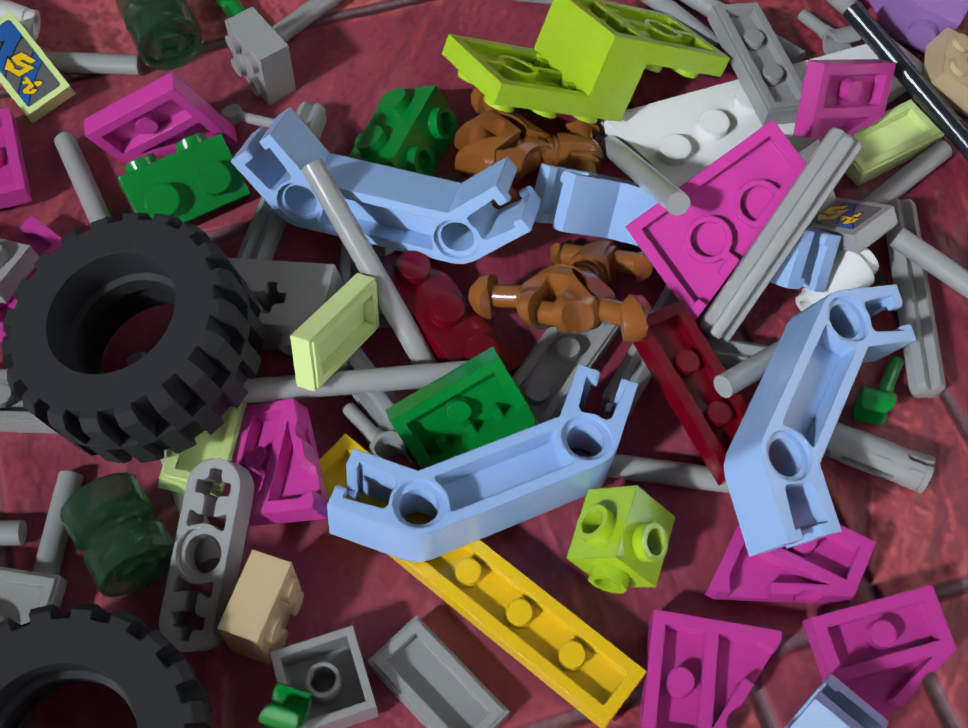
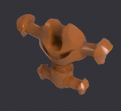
M474 87L471 93V104L479 115L463 124L455 134V147L460 150L455 157V170L459 174L473 177L507 156L517 167L512 185H518L524 176L535 171L538 166H541V163L593 173L598 172L603 162V151L596 140H594L600 134V127L597 123L590 124L575 119L566 124L568 133L560 132L551 138L549 133L533 125L521 114L503 112L489 106L483 100L484 94L477 87ZM510 186L508 193L511 196V200L500 206L493 199L491 203L494 208L501 209L519 201L518 192Z
M568 239L551 246L550 256L554 265L541 270L522 285L498 284L497 274H488L479 277L469 288L468 300L473 310L481 317L489 320H494L498 307L516 308L523 323L539 330L555 326L557 331L563 334L581 333L600 327L602 322L620 326L623 342H638L647 336L648 325L646 318L652 306L642 295L629 294L623 302L616 300L615 294L608 287V284L617 273L635 275L637 282L644 281L651 275L653 266L642 251H624L620 247L614 246L608 240L598 239L585 245L572 244V240Z

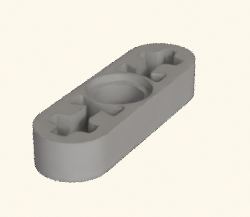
M211 458L199 463L190 473L186 484L159 618L160 633L179 652L208 651L221 643L223 637L217 627L238 581L254 497V481L245 467L220 458ZM224 481L231 484L229 496L216 497L210 495L213 483ZM204 515L226 519L225 527L203 524ZM213 536L220 544L221 558L214 570L204 574L197 568L194 554L197 545L202 539ZM190 584L213 585L212 594L189 591ZM187 612H196L198 616L205 617L203 630L194 631L191 626L185 625Z

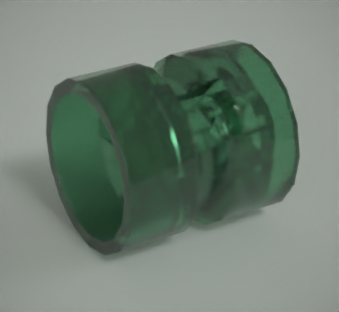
M116 0L119 14L127 31L131 34L132 42L138 55L148 67L157 70H173L185 66L201 50L203 43L202 32L192 11L188 8L186 0Z
M128 472L112 473L97 478L81 487L68 498L60 513V518L73 543L80 552H85L84 563L102 595L107 597L128 595L143 589L169 571L175 543L160 517L153 518L155 507L137 476Z

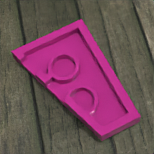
M773 119L679 187L690 198V207L686 213L674 216L657 203L625 226L677 300L684 303L694 321H696L753 244L806 165L805 161Z

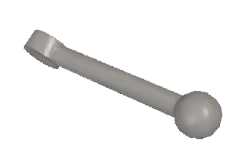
M230 104L221 111V115L232 125L244 122L269 128L274 118L243 112L238 104Z

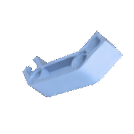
M291 107L279 114L271 122L272 125L267 131L262 126L253 132L231 160V163L286 222L297 227L339 236L301 171L310 162L322 158L370 244L402 252L418 251L428 258L454 264L473 262L530 232L542 201L531 186H527L519 192V195L522 197L521 200L501 209L493 207L491 203L493 199L500 206L511 200L508 191L516 174L517 167L508 156L462 183L329 153Z
M541 163L535 192L542 201L535 222L553 224V229L561 232L608 238L638 246L625 226L658 202L635 182L603 174ZM808 226L770 282L789 289L798 290L801 287H805L814 292L824 293L841 236Z
M897 284L835 291L799 312L787 323L773 357L763 374L726 453L724 461L725 479L749 557L768 553L784 546L786 548L800 546L842 532L820 462L861 364L877 361L916 341L911 324L903 325L893 331L878 332L872 328L870 319L872 316L885 309L892 311L902 306V298Z
M579 364L559 417L419 471L353 448L346 463L347 488L336 485L327 503L329 533L405 561L423 562L432 560L587 495L588 489L601 488L608 476L638 384L621 378L613 404L607 402L603 415L608 420L596 414L582 412L581 410H584L591 385L597 387L600 372ZM571 449H583L593 457L579 456L573 453ZM361 492L388 505L385 508H379L357 502L356 500ZM420 512L427 514L433 520L427 524L416 525L409 523L403 517L409 513Z

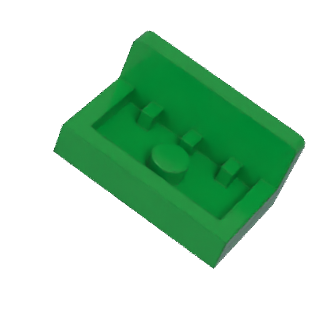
M436 85L406 89L395 88L389 90L381 97L377 110L365 130L356 138L355 146L348 157L432 176L455 136L460 122Z
M204 132L189 136L175 145L178 152L157 160L155 154L139 157L126 164L124 168L127 173L118 177L119 186L123 194L126 195L134 213H148L152 219L155 214L170 215L180 218L185 224L245 199L250 195V191L240 171L231 163L233 156L222 134L209 139Z
M494 347L489 348L386 409L389 422L414 456L421 470L538 425L526 399Z

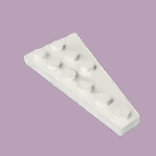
M892 39L923 74L924 63ZM863 44L809 60L879 58L867 44ZM808 60L793 64L802 82L805 77ZM894 75L887 104L907 91ZM739 79L628 109L625 111L621 122L603 119L600 122V132L605 137L610 135L616 136L678 188L763 127ZM795 123L777 124L785 136H793Z

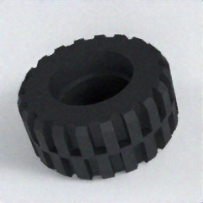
M124 213L121 221H115L113 217H105L91 222L92 229L82 234L74 230L60 239L63 245L54 253L49 255L45 252L34 263L37 270L29 280L22 278L14 292V298L18 302L15 309H7L3 325V332L10 337L9 339L2 340L3 365L8 368L7 381L13 394L23 401L24 408L91 456L100 455L106 461L123 464L132 461L133 457L140 463L161 460L165 458L164 450L171 448L176 454H179L197 445L194 439L205 430L212 435L225 423L221 418L231 406L238 409L248 394V391L244 388L246 379H255L262 359L254 350L262 348L264 343V325L258 319L261 310L256 297L248 288L247 283L219 246L213 243L209 236L194 224H185L180 218L165 214H155L152 219L148 213ZM164 304H175L173 316L167 330L159 342L145 356L120 370L99 374L101 359L108 342L127 320L148 308Z
M75 602L71 612H63L54 604L33 608L29 613L30 622L23 625L18 624L11 618L0 622V728H18L26 714L42 698L58 688L81 681L105 685L121 695L135 716L137 728H212L210 713L213 711L207 691L201 686L196 676L197 672L166 637L157 629L152 630L146 626L138 617L120 609L112 614L106 612L98 604Z

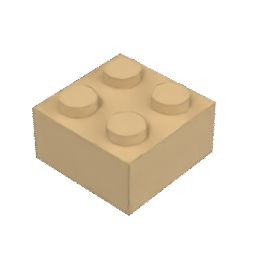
M947 27L926 45L923 76L952 109L968 117V36Z
M252 549L217 627L232 652L270 665L272 661L270 652L284 648L288 636V630H285L290 616H296L299 612L304 598V592H301L299 579L292 562Z

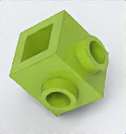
M638 485L588 489L567 559L589 575L588 581L593 586L610 593L622 594L627 591L628 587H656L663 560L667 553L675 516Z

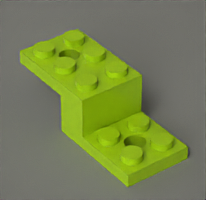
M553 0L534 49L448 34L442 51V55L458 69L457 75L462 80L477 87L484 94V102L497 110L511 113L514 112L515 108L530 109L534 113L547 118H556L558 113L567 114L590 124L597 123L598 119L621 122L644 69L661 72L663 67H668L692 79H697L699 73L721 77L730 60L727 55L670 14L607 0Z

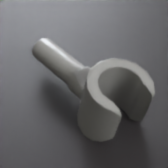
M806 9L802 10L798 15V20L822 39L825 55L852 48L851 42L861 40V37L851 25L833 29Z
M353 402L348 403L343 408L342 413L370 444V454L388 460L393 455L403 454L411 464L414 463L413 455L397 432H382Z

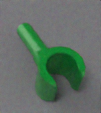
M893 356L889 359L877 389L863 385L859 388L853 406L854 420L882 426L885 423L887 413L894 408L897 401V395L893 392L904 365V361L900 357Z
M278 682L274 688L270 705L265 706L259 715V722L264 724L263 728H303L310 711L312 693Z

